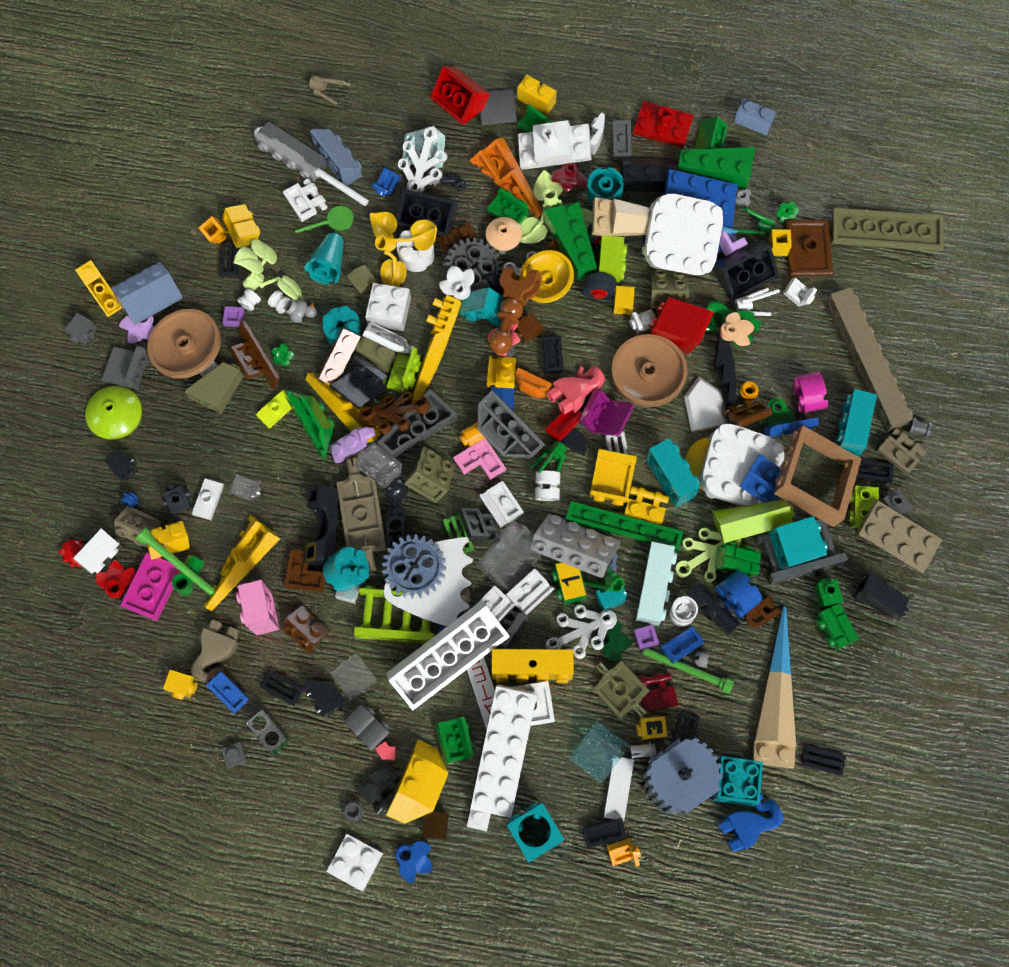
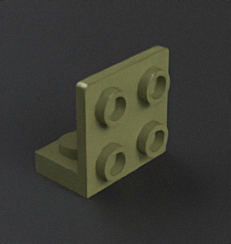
M663 269L651 270L652 290L650 309H657L660 302H664L668 297L688 303L689 283L687 274Z
M423 447L415 470L406 478L404 484L437 503L449 490L455 465L427 447Z

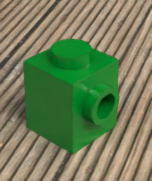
M824 578L815 585L814 590L820 610L831 608L844 602L837 579Z

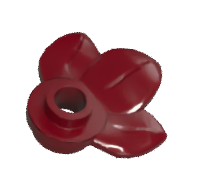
M575 163L563 164L562 168L555 170L551 177V182H560L565 193L572 190L575 185L582 189H585L587 185L585 175L579 171V167Z

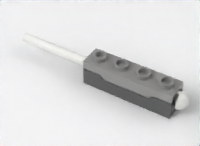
M269 121L264 127H257L255 129L254 136L258 143L257 146L263 152H269L277 161L281 160L291 170L295 169L305 179L309 178L315 182L318 177H321L362 205L366 206L369 200L324 171L327 167L325 157Z

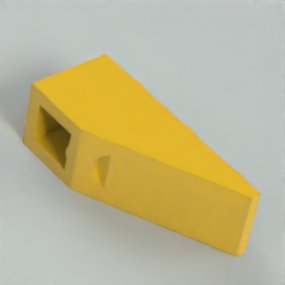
M91 260L75 270L107 317L122 309L117 303L113 291Z

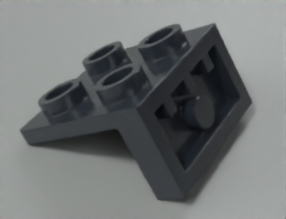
M359 354L354 358L351 371L333 383L332 389L356 408L361 409L384 390L387 375Z

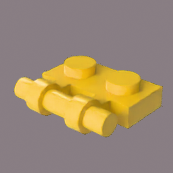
M632 487L630 494L637 495V499H628L624 515L662 525L666 508L659 507V503L667 504L669 496L662 495V492L656 491V493L647 491L644 487ZM643 497L654 500L653 505L642 502Z

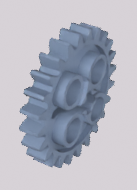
M415 534L414 540H411L410 536L407 535V541L400 537V544L398 545L393 542L394 549L387 548L390 555L383 556L388 561L382 563V567L387 568L382 571L383 575H389L385 578L386 583L392 581L389 586L390 589L397 587L396 594L403 591L404 598L408 593H410L411 599L414 598L415 594H418L421 599L423 592L429 596V589L436 591L435 584H442L439 578H445V574L441 572L447 569L446 566L441 565L446 562V558H440L443 555V551L437 552L439 545L432 546L433 540L430 539L426 542L425 536L418 540V536ZM414 549L417 551V554L414 557H408L406 555L407 551ZM424 552L425 555L418 561L421 553ZM425 560H432L433 565L430 568H426L423 566V562ZM417 563L418 569L414 568L411 574L409 575L408 580L404 581V578L411 571L410 565H415ZM400 565L406 567L405 572L401 574L395 572V569ZM420 576L423 580L420 584H413L412 578Z

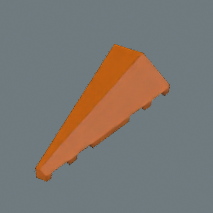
M504 138L495 139L488 147L480 150L470 159L472 164H476L482 169L481 171L484 174H488L499 187L510 191L518 200L525 201L529 206V210L535 214L536 218L542 216L543 210Z

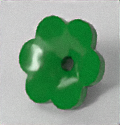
M793 201L783 202L776 211V215L783 223H785V220H795L796 214L799 213V208L795 206Z

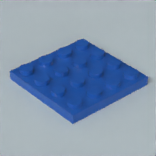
M671 169L667 171L664 195L677 194L710 201L721 207L723 211L722 226L730 229L733 228L737 184ZM719 245V247H718V252H717V253L724 255V253H723V251H722V249H721V247H720V245Z

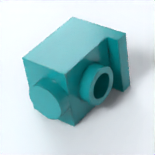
M624 588L617 593L612 590L609 593L603 590V593H601L600 590H597L595 597L602 611L624 604L627 593Z

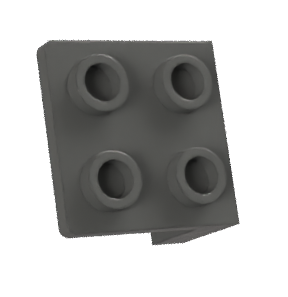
M136 346L135 352L113 347L102 377L103 382L138 390L149 359L148 353L144 348Z

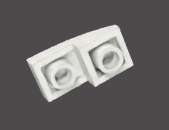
M602 112L591 123L592 135L590 136V144L593 155L597 152L603 137L605 115Z

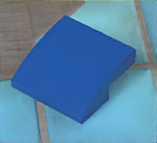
M759 454L739 487L762 503L777 501L779 496L775 495L774 491L777 484L775 481L781 472L779 470L780 467Z

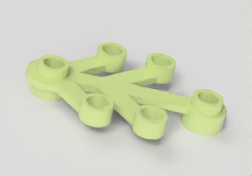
M702 528L698 533L700 540L706 541L710 538L721 542L711 545L694 541L692 538H685L682 543L683 549L687 551L696 549L705 552L689 562L680 561L676 565L675 572L679 577L685 578L689 576L694 567L709 559L704 580L711 583L716 579L715 561L717 559V548L725 543L718 532ZM701 532H707L708 536L703 537ZM741 539L734 540V543H736L737 547H739L741 544ZM686 541L691 542L692 546H691V547H687V546L685 545V542H686ZM684 567L686 573H681L679 568ZM711 573L713 579H708L707 574Z

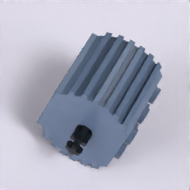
M697 738L693 740L685 739L683 742L678 739L664 750L665 754L661 751L648 761L650 765L642 776V781L645 779L646 783L643 785L644 790L647 788L648 793L646 795L652 798L650 802L659 805L656 807L657 809L663 808L666 810L663 813L670 814L673 812L677 813L680 817L721 790L719 780L723 777V772L719 774L721 764L717 765L716 763L718 757H713L711 753L714 751L711 748L709 750L705 748L707 744L698 743L699 739Z

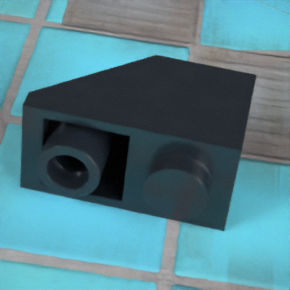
M308 679L304 681L306 687L303 689L309 698H314L316 702L314 707L319 715L323 714L327 718L347 705L335 685Z

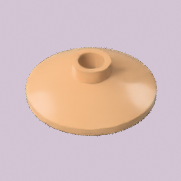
M500 217L493 220L486 229L487 242L496 250H511L520 243L522 238L520 225L508 217Z

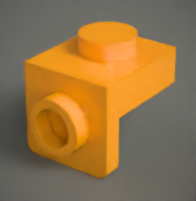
M630 838L607 846L613 866L632 859L636 867L640 866L638 860L641 857L640 850L637 844L633 846Z

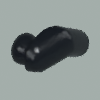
M459 175L442 176L443 185H453L458 191H464L467 188L466 182Z

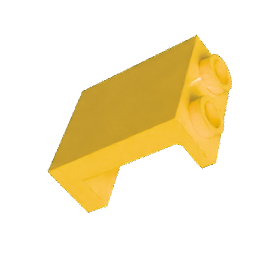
M599 449L589 497H593V500L597 502L609 500L612 501L613 505L623 506V503L627 504L637 456Z

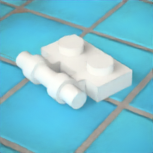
M310 179L304 181L305 187L303 188L297 183L283 191L285 198L301 222L317 214L314 207L319 206L322 211L328 207L325 203V198L318 193L316 185ZM311 194L313 199L309 200L306 195Z

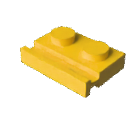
M489 356L487 387L495 385L498 388H514L516 358L498 357V359H492V356Z

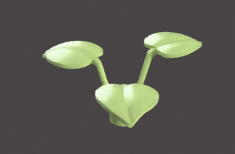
M545 170L536 180L533 193L537 200L544 201L543 209L557 207V205L563 206L561 200H558L563 191L560 182H551L552 175ZM581 208L587 229L589 224L592 223L593 212ZM543 212L540 222L537 218L530 217L526 218L520 225L522 230L520 242L533 244L545 238L548 229L543 225Z
M254 239L251 242L252 250L242 247L236 253L234 264L241 265L252 271L243 281V286L246 289L254 292L259 286L263 288L265 285L278 281L277 285L285 294L295 301L302 300V292L299 285L288 276L276 277L263 282V265L266 261L270 264H274L277 261L275 251L268 244L259 239ZM257 256L263 258L262 262L258 260Z

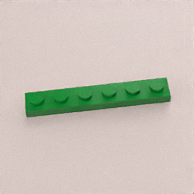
M573 501L570 502L566 520L569 522H575L582 526L649 544L656 542L675 546V551L679 550L683 535L681 530Z

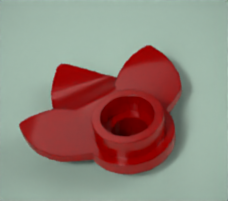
M114 560L106 573H96V582L99 587L105 589L109 597L119 598L124 594L125 588L131 585L135 577V569L128 568L125 570L118 561ZM115 586H119L117 592H113Z

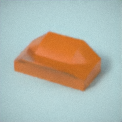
M520 368L517 369L515 382L521 392L536 399L548 397L547 392L552 389V383Z

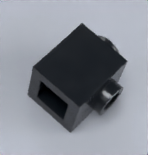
M120 449L104 459L121 482L131 479L138 471L134 467L136 464L134 459L130 455L126 456Z

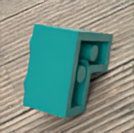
M489 287L472 291L468 298L462 300L459 314L471 322L486 319L493 326L500 327L502 321L498 317V312H500V305L505 298Z

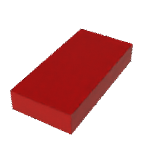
M572 410L566 414L561 412L545 428V432L561 441L580 422L579 419L582 413L580 411L574 413Z

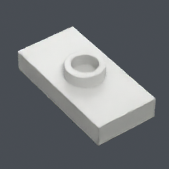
M204 479L192 511L193 516L212 520L224 487L223 483Z

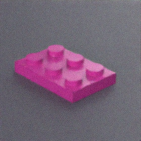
M146 553L120 606L158 621L173 591L172 579L179 574L180 570L164 559L156 558L151 560L150 554Z

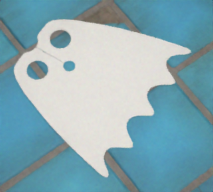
M468 537L433 542L432 546L439 545L437 552L443 551V555L440 558H446V562L441 565L447 568L445 571H441L445 574V578H439L442 584H435L436 591L429 589V596L423 592L421 599L418 594H415L414 598L411 599L410 593L405 598L403 594L400 597H395L392 595L389 587L392 583L391 581L385 584V598L398 608L420 618L449 626L458 619L457 616L460 612L469 609V605L460 597V592L471 585V582L462 575V569L473 561L462 550L463 546L469 542ZM410 549L407 551L406 555L408 557H414L417 554V551L414 549ZM424 552L421 553L418 561L425 555ZM425 560L423 562V566L426 568H430L433 565L432 560ZM417 563L415 565H410L411 571L404 578V581L408 580L409 575L411 574L414 568L418 569ZM415 576L416 582L413 584H420L423 579L420 576Z

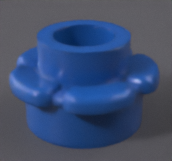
M132 492L128 494L123 493L124 496L120 500L126 506L134 508L136 505H139L137 501L139 498Z

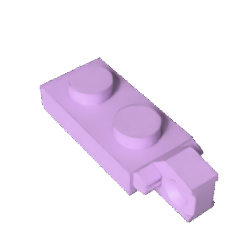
M361 427L357 428L331 444L329 447L335 463H341L367 447V440L376 435L374 429L367 427L363 429Z

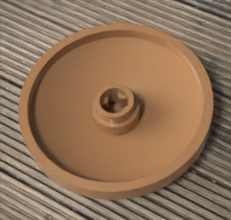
M196 309L175 311L164 317L152 330L147 345L149 359L154 367L165 376L188 378L204 371L216 358L221 345L220 330L214 320L205 312Z
M653 334L639 335L627 340L617 350L612 363V379L618 392L629 402L643 407H657L669 403L681 392L687 378V363L682 351L669 339Z

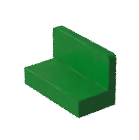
M529 104L526 107V115L517 123V127L524 133L533 132V125L552 123L553 121Z
M718 116L701 121L694 149L723 148L728 125Z

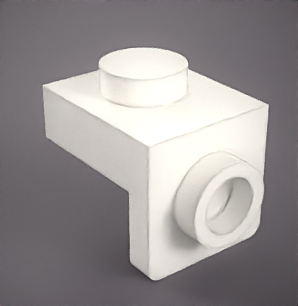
M792 278L783 294L799 307L810 304L815 298L814 294L817 289L815 287L808 289L797 278Z

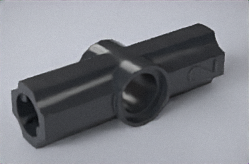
M699 581L686 592L700 607L702 614L710 621H714L727 635L740 625V622L726 609L725 603L718 596L712 595Z

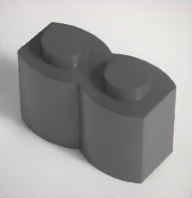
M360 705L344 723L374 751L390 735L387 731L390 727L382 719L378 722L373 717L376 713L368 705L365 708Z

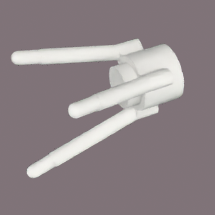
M765 288L745 297L735 299L736 310L750 311V309H753L752 301L779 293L780 290L776 289L767 292L769 289ZM750 311L755 313L754 316H771L770 312Z

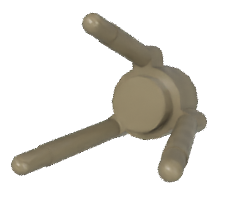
M312 75L309 82L310 89L314 90V94L323 97L334 105H337V102L321 92L326 89L327 83L351 85L350 82H345L344 80Z

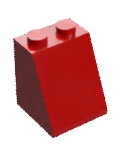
M668 297L658 305L656 309L658 315L653 317L649 324L651 328L649 334L669 339L683 353L688 355L700 344L714 312Z

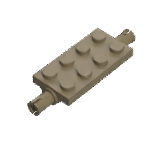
M353 458L354 466L351 459H348L346 463L349 476L345 481L336 482L346 546L364 551L371 571H375L373 554L387 550L375 476L365 477L360 474L358 458Z

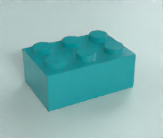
M854 389L851 395H847L846 401L842 403L840 412H843V416L838 421L837 429L839 434L835 437L834 443L859 457L867 447L877 394Z
M669 438L649 449L646 462L667 496H669L673 506L677 508L695 498L700 488V482L697 476L692 475L687 460L685 458L682 459L677 444L675 442L672 443Z

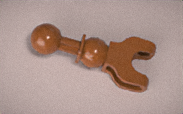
M505 267L503 269L500 284L504 289L503 297L505 300L501 303L500 312H498V317L502 321L500 328L493 332L489 338V346L493 352L505 354L512 348L513 339L509 334L512 324L519 325L518 319L523 313V306H526L527 301L538 294L542 282L539 270L531 269L524 279L516 280L517 275L513 267Z

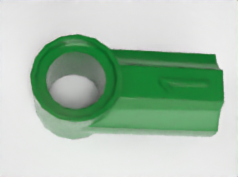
M188 555L184 564L199 575L204 561L195 556ZM180 571L179 574L174 576L172 586L180 595L186 596L193 591L194 582ZM187 581L185 587L179 588L181 582Z

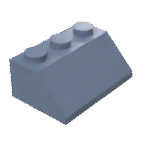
M330 129L310 130L316 152L325 157L327 166L340 182L348 186L362 177L360 162L351 157V151L347 146L344 147L341 144L342 141L337 134L334 135Z
M161 262L111 288L117 303L134 325L183 299L169 272Z

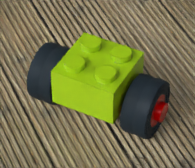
M591 223L587 228V233L591 246L600 248L598 273H591L584 277L583 294L594 300H608L615 296L616 286L620 285V280H624L627 244H624V237L592 235Z

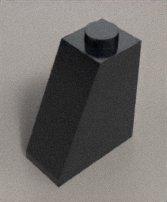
M872 573L860 582L853 598L896 620L902 615L905 616L910 607L907 605L910 598Z

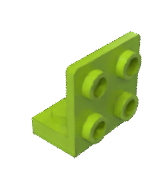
M416 347L412 348L410 356L397 353L387 384L388 390L405 393L414 389L416 383L414 377L421 368L420 355Z

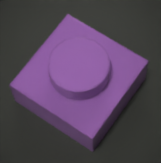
M225 306L223 325L239 327L240 322L244 319V308Z
M654 625L634 630L639 650L659 645Z

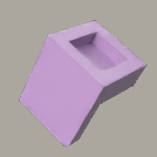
M726 231L721 232L719 245L725 256L734 253L748 244L745 238L737 240L734 234H727Z

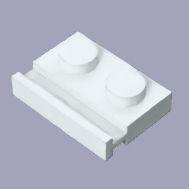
M503 481L479 495L500 528L524 514Z
M533 569L506 596L521 612L528 615L554 591V588L548 584L536 569Z
M496 586L480 600H483L499 622L515 607V604Z

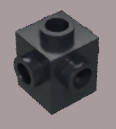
M177 483L166 486V490L163 492L164 496L161 498L164 506L170 508L172 515L191 507L189 500L191 494L188 487L184 488L183 484L177 485Z

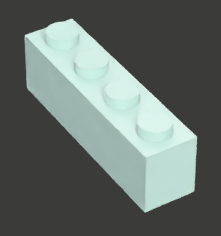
M656 542L651 543L636 621L659 626L660 622L665 620L667 609H663L664 602H668L670 590H667L668 583H672L674 572L670 570L671 565L676 563L677 553H674L675 546Z

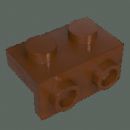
M303 605L287 616L282 626L285 634L294 639L299 647L308 654L330 633Z

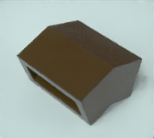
M431 812L424 815L422 837L446 840L449 813Z

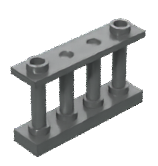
M815 518L820 523L821 535L827 544L828 558L814 559L809 561V563L803 565L801 563L785 570H780L768 535L770 531L759 534L755 544L764 543L773 568L772 573L768 577L770 585L843 565L848 560L846 553L839 554V552H836L827 528L829 524Z

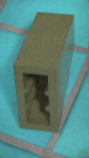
M223 362L187 388L185 394L190 400L222 414L241 382L243 375L237 365L233 363L229 365Z

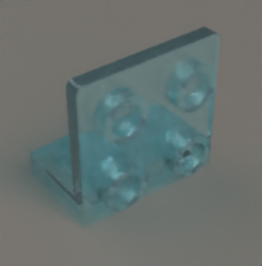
M596 721L574 751L570 760L597 781L603 783L630 745Z

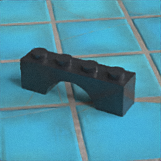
M320 484L308 488L307 507L316 515L319 529L316 538L312 542L305 544V564L323 567L328 558L336 553V524L338 519V489Z

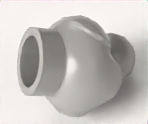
M291 299L285 308V312L289 314L290 319L296 323L302 322L304 314L309 318L317 315L314 303L307 306V303L301 299L297 301Z

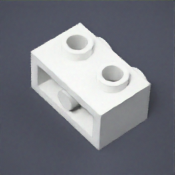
M100 529L74 557V560L91 575L94 571L98 574L105 566L103 562L107 557L112 559L119 551L117 549L119 543Z

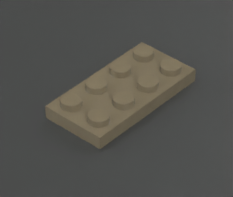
M878 500L874 501L856 533L866 541L923 574L942 542V539Z

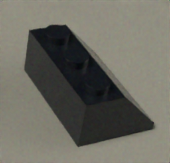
M622 157L623 191L665 192L667 171L669 169L678 171L676 159Z
M403 189L396 217L397 226L411 229L415 222L429 220L436 225V235L448 237L455 222L459 204L454 200Z
M760 239L716 261L714 264L717 279L732 301L780 277L771 244Z

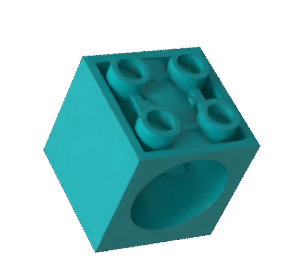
M814 516L777 527L768 532L780 570L827 555V544L821 538V526Z
M724 756L719 757L716 763L717 765L721 764L719 774L723 772V777L719 780L721 790L712 795V801L751 807L759 805L763 762Z
M537 802L527 807V813L520 816L518 813L508 819L509 824L507 825L508 830L528 863L564 841L562 834L544 804L538 805ZM534 816L533 818L538 820L542 818L549 826L550 831L547 830L545 838L548 841L540 847H535L534 844L530 843L526 845L519 837V832L522 831L523 827L521 823L528 817Z

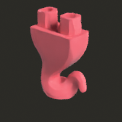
M580 366L577 378L566 377L553 382L554 387L547 392L548 399L552 403L561 399L562 401L558 403V408L563 414L571 410L574 413L582 407L585 397L592 393L594 389L602 387L605 381V377L598 367L592 366L583 374L584 369Z

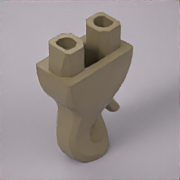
M211 620L207 628L202 630L200 636L202 650L191 667L192 676L207 683L221 670L224 673L225 671L217 667L207 673L205 668L229 658L239 644L237 642L239 630L228 627L223 636L219 634L223 624Z

